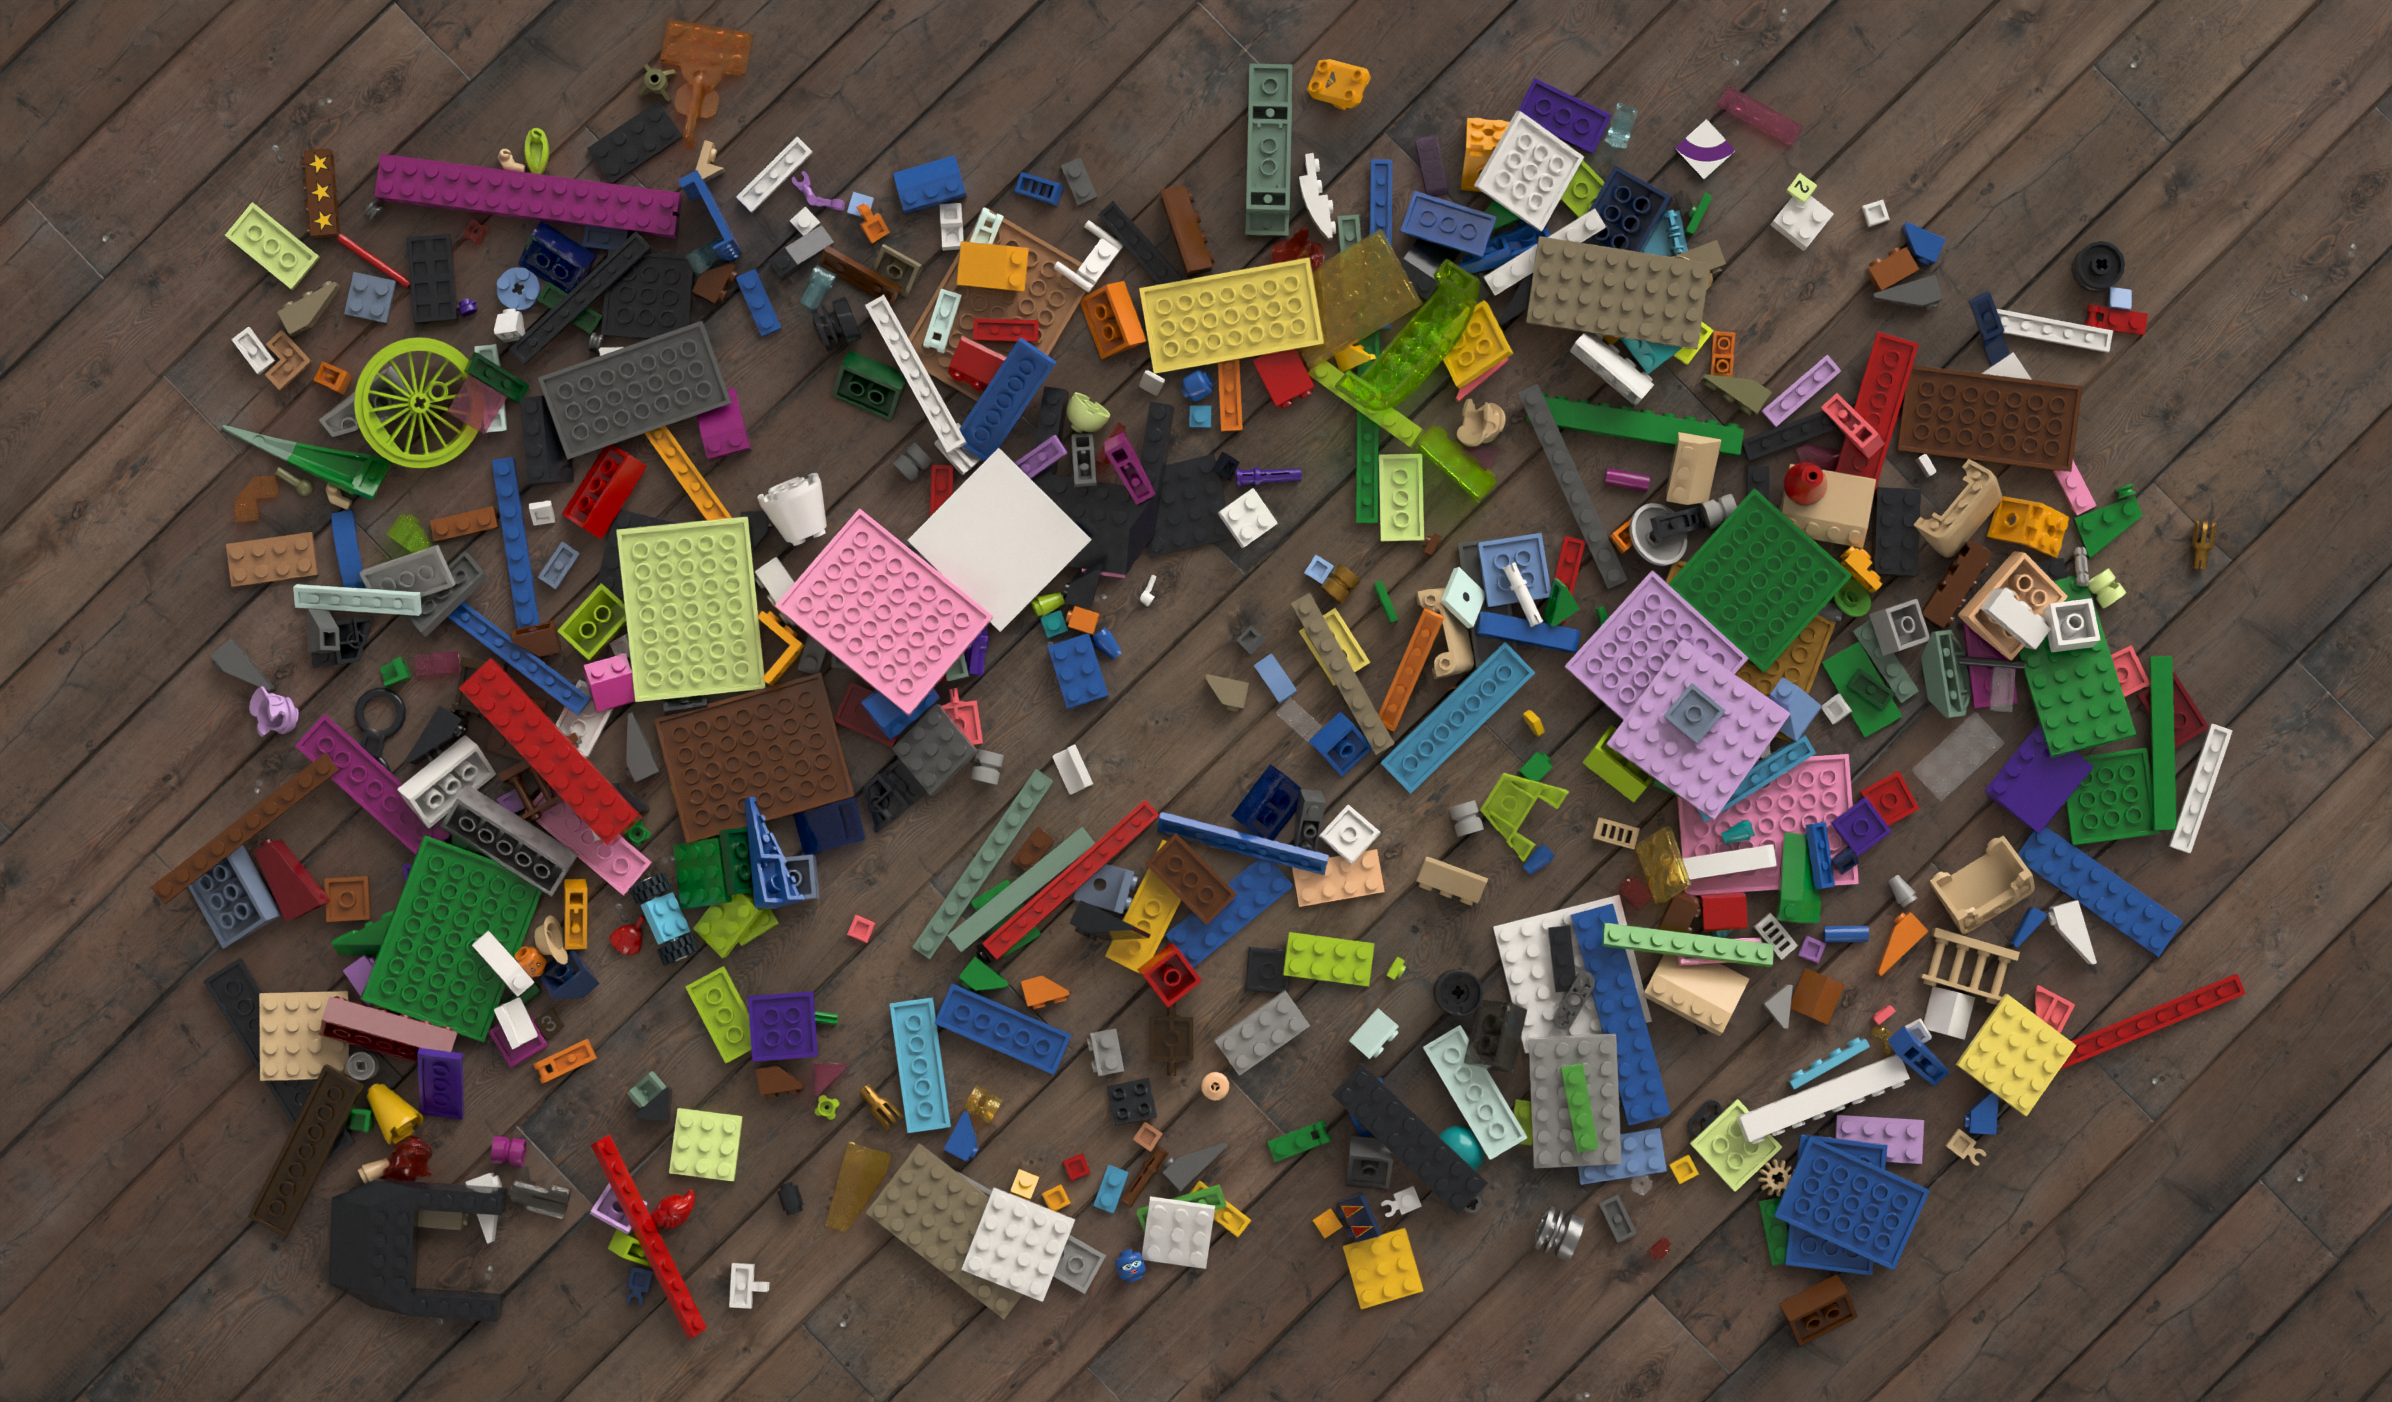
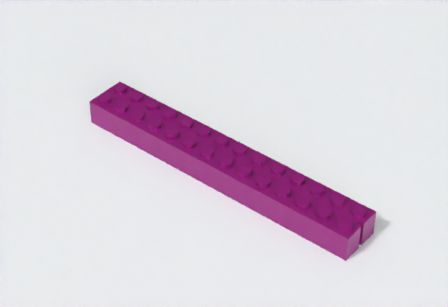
M380 154L374 195L379 201L579 227L608 228L628 231L629 233L636 231L640 235L677 239L680 220L677 216L681 215L683 196L678 192Z

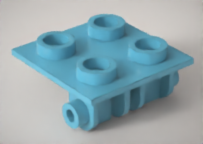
M1680 210L1666 211L1647 244L1644 253L1673 256L1688 251Z

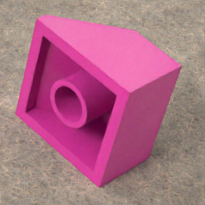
M626 653L584 665L583 675L596 713L635 702L633 675Z

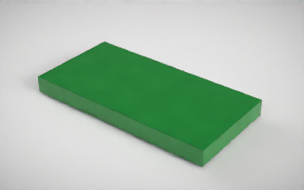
M1860 641L1821 662L1838 694H1841L1852 710L1850 715L1863 738L1902 717L1893 699L1881 711L1846 687L1859 668L1884 685Z

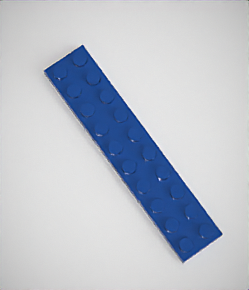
M1612 903L1571 914L1585 970L1594 976L1595 986L1592 990V996L1603 1034H1616L1618 1091L1628 1126L1670 1115L1669 1105L1626 949L1602 946V925L1604 923L1619 925L1614 905Z

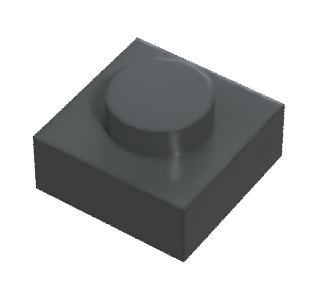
M1250 626L1236 641L1251 655L1266 639L1254 627Z

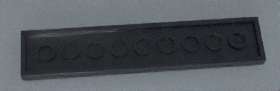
M239 958L203 982L260 1073L259 993H263L243 959ZM317 1080L265 1081L290 1123L294 1126ZM344 1125L327 1160L356 1142L346 1125Z

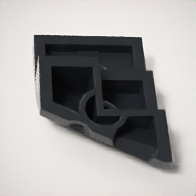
M368 616L335 621L339 628L340 651L311 653L313 668L359 662L374 617Z
M900 758L884 772L878 773L863 787L865 797L868 800V809L874 821V831L876 833L880 832L927 793Z

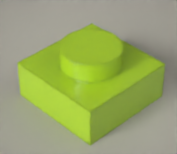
M1396 957L1386 976L1393 980L1396 976L1400 978L1406 968L1403 965L1405 961Z

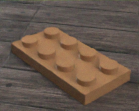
M313 532L226 544L231 587L319 575Z

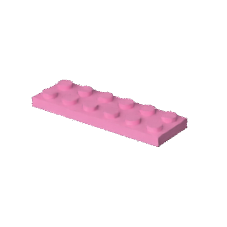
M548 784L553 796H558L559 794ZM541 792L532 803L536 808L547 801ZM565 801L541 814L542 817L536 820L538 824L558 841L576 852L578 858L623 896L627 894L629 888L638 881L652 864L647 857L623 837L612 847L607 846L602 840L595 841L592 829Z

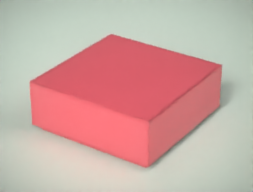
M855 915L847 935L868 943L876 923Z
M1886 1005L1874 1014L1871 1019L1876 1025H1880L1896 1011L1891 1005Z

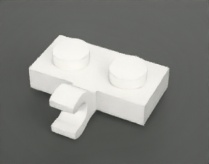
M732 1263L729 1307L751 1309L753 1291H769L770 1282H754L755 1264Z

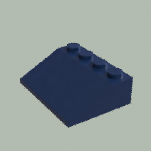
M1615 165L1589 211L1596 209L1606 228L1581 243L1643 253L1673 201L1672 196Z

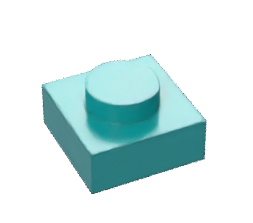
M1061 610L1040 618L1048 638L1068 631Z

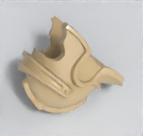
M1467 399L1462 413L1464 416L1463 426L1458 428L1457 437L1461 443L1467 446H1478L1481 443L1491 442L1504 428L1506 420L1504 411L1497 404L1487 402L1475 410V404H1473L1472 399Z

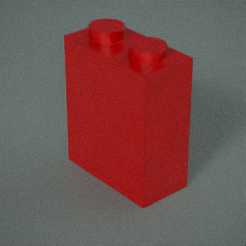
M1296 349L1264 354L1252 360L1275 408L1280 406L1282 409L1287 408L1293 404L1292 400L1298 397L1304 399L1313 394L1311 390L1315 386Z

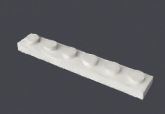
M1592 209L1547 238L1581 243L1606 228L1596 209ZM1537 244L1483 277L1494 295L1499 294L1533 273Z
M1997 309L2005 330L2003 331L2004 334L2106 353L2110 351L2112 330Z
M2210 724L2169 847L2191 853L2232 730Z

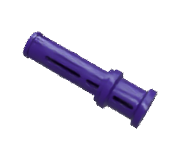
M1254 467L1252 470L1236 468L1237 487L1253 484L1256 487L1261 485V483L1302 481L1301 467L1260 470L1258 467Z

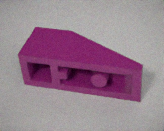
M1124 432L1105 441V453L1136 505L1156 495Z

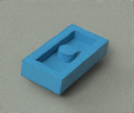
M1108 1164L1093 1206L1114 1213L1129 1172Z

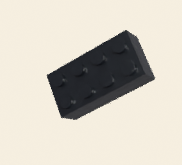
M1877 487L1873 498L1871 570L1879 576H1918L1920 532L1914 524L1920 518L1921 489Z

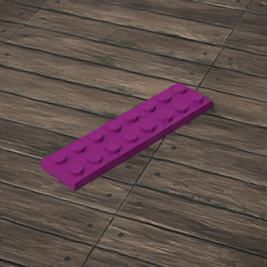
M326 714L295 745L312 762L324 753H327L340 769L331 779L415 855L423 835L443 842L451 836L450 832L440 827L444 821L443 819H440L432 827L427 828L397 790L403 783Z

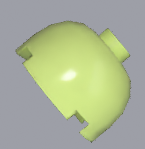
M1075 392L1067 405L1066 411L1069 421L1073 423L1071 427L1079 433L1083 431L1092 433L1100 430L1110 418V413L1099 403L1095 402L1094 404L1089 401L1090 398L1088 396Z

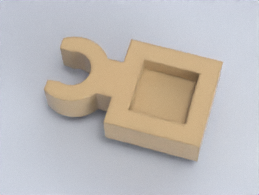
M1960 1129L1955 1131L1945 1145L1961 1159L1968 1155L1970 1162L1977 1166L1980 1163L1975 1160V1155L1980 1153L1982 1156H1986L1985 1151L1973 1148L1976 1141Z

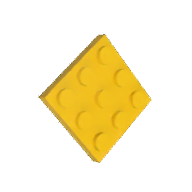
M1485 300L1431 335L1455 385L1459 389L1513 354L1490 306Z
M1405 1228L1384 1233L1381 1236L1343 1245L1361 1309L1424 1291Z

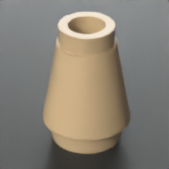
M387 1158L362 1165L358 1172L364 1184H367L375 1179H380L392 1168Z

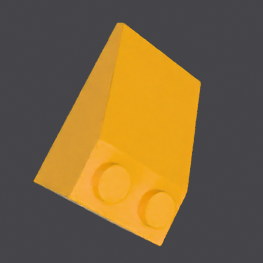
M961 241L956 285L1024 292L1029 248Z

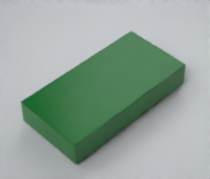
M1380 580L1374 583L1373 586L1388 622L1392 624L1399 619L1384 584Z

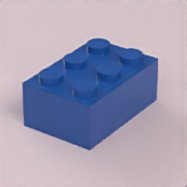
M1089 633L1047 646L1067 709L1109 697Z

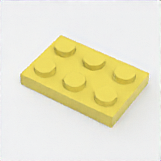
M1336 608L1323 615L1353 671L1357 672L1368 665L1370 661ZM1305 628L1299 631L1300 635L1333 686H1335L1336 684Z

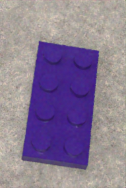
M1536 78L1533 79L1518 110L1560 140L1593 155L1612 116Z
M419 1048L417 1054L419 1112L424 1115L463 1120V1053Z

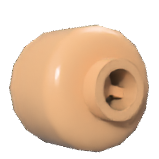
M1211 1072L1202 1080V1092L1210 1100H1220L1228 1094L1229 1081L1222 1073Z

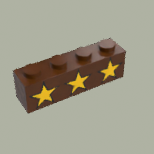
M330 148L305 150L304 157H301L302 170H305L306 178H303V189L307 191V200L304 201L306 213L309 212V221H306L307 233L314 239L336 238L340 235L334 152Z

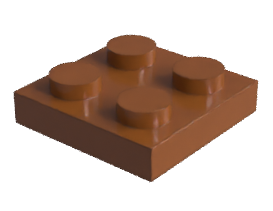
M369 876L324 879L325 894L331 901L325 904L326 922L371 920Z

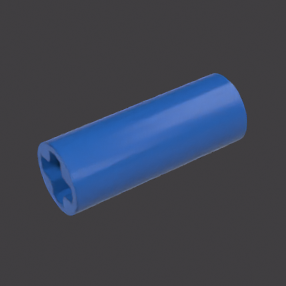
M1824 926V942H1868L1869 927Z

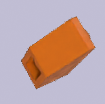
M1043 975L1021 981L1027 1006H1033V1009L1046 1006L1045 1002L1053 1000L1054 1004L1066 1001V996L1070 995L1069 990Z

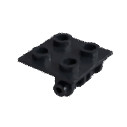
M1149 1078L1107 1086L1114 1126L1157 1118Z

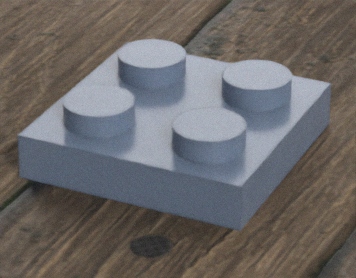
M353 272L344 314L388 324L397 282Z
M1691 683L1663 717L1698 745L1726 710Z

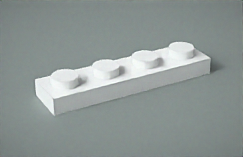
M796 137L736 198L753 213L813 152Z

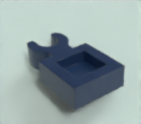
M636 1266L631 1267L627 1288L633 1290L627 1297V1304H631L632 1297H637L639 1299L638 1306L641 1307L643 1305L644 1297L642 1292H649L654 1273L653 1270Z

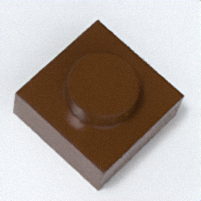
M1434 533L1432 537L1428 535L1422 544L1425 548L1423 553L1430 557L1442 536Z

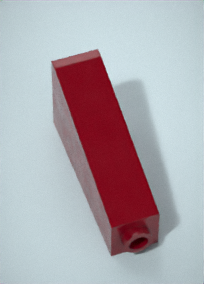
M268 839L260 843V848L254 850L285 922L297 919L331 902L282 839L277 841Z

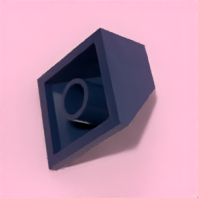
M575 949L566 950L568 956L566 964H560L554 958L545 966L544 973L539 976L553 999L582 998L600 984Z

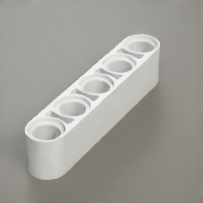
M1774 845L1668 861L1672 882L1777 866Z

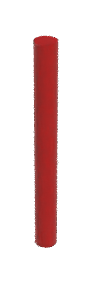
M343 234L338 236L337 241L405 288H410L409 279Z

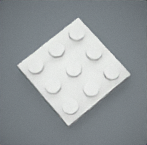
M1150 1197L1142 1251L1143 1260L1206 1269L1215 1206Z

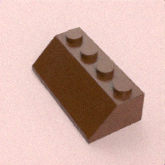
M1185 185L1161 189L1160 197L1187 278L1212 270L1211 264L1215 263L1212 252H1207L1205 244L1208 243L1205 231L1200 232L1198 223H1201L1198 211H1193L1191 203L1194 202L1191 190L1186 191Z

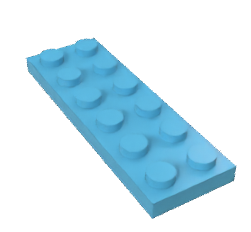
M933 997L890 1003L907 1133L951 1127L937 1024H934L936 1015Z

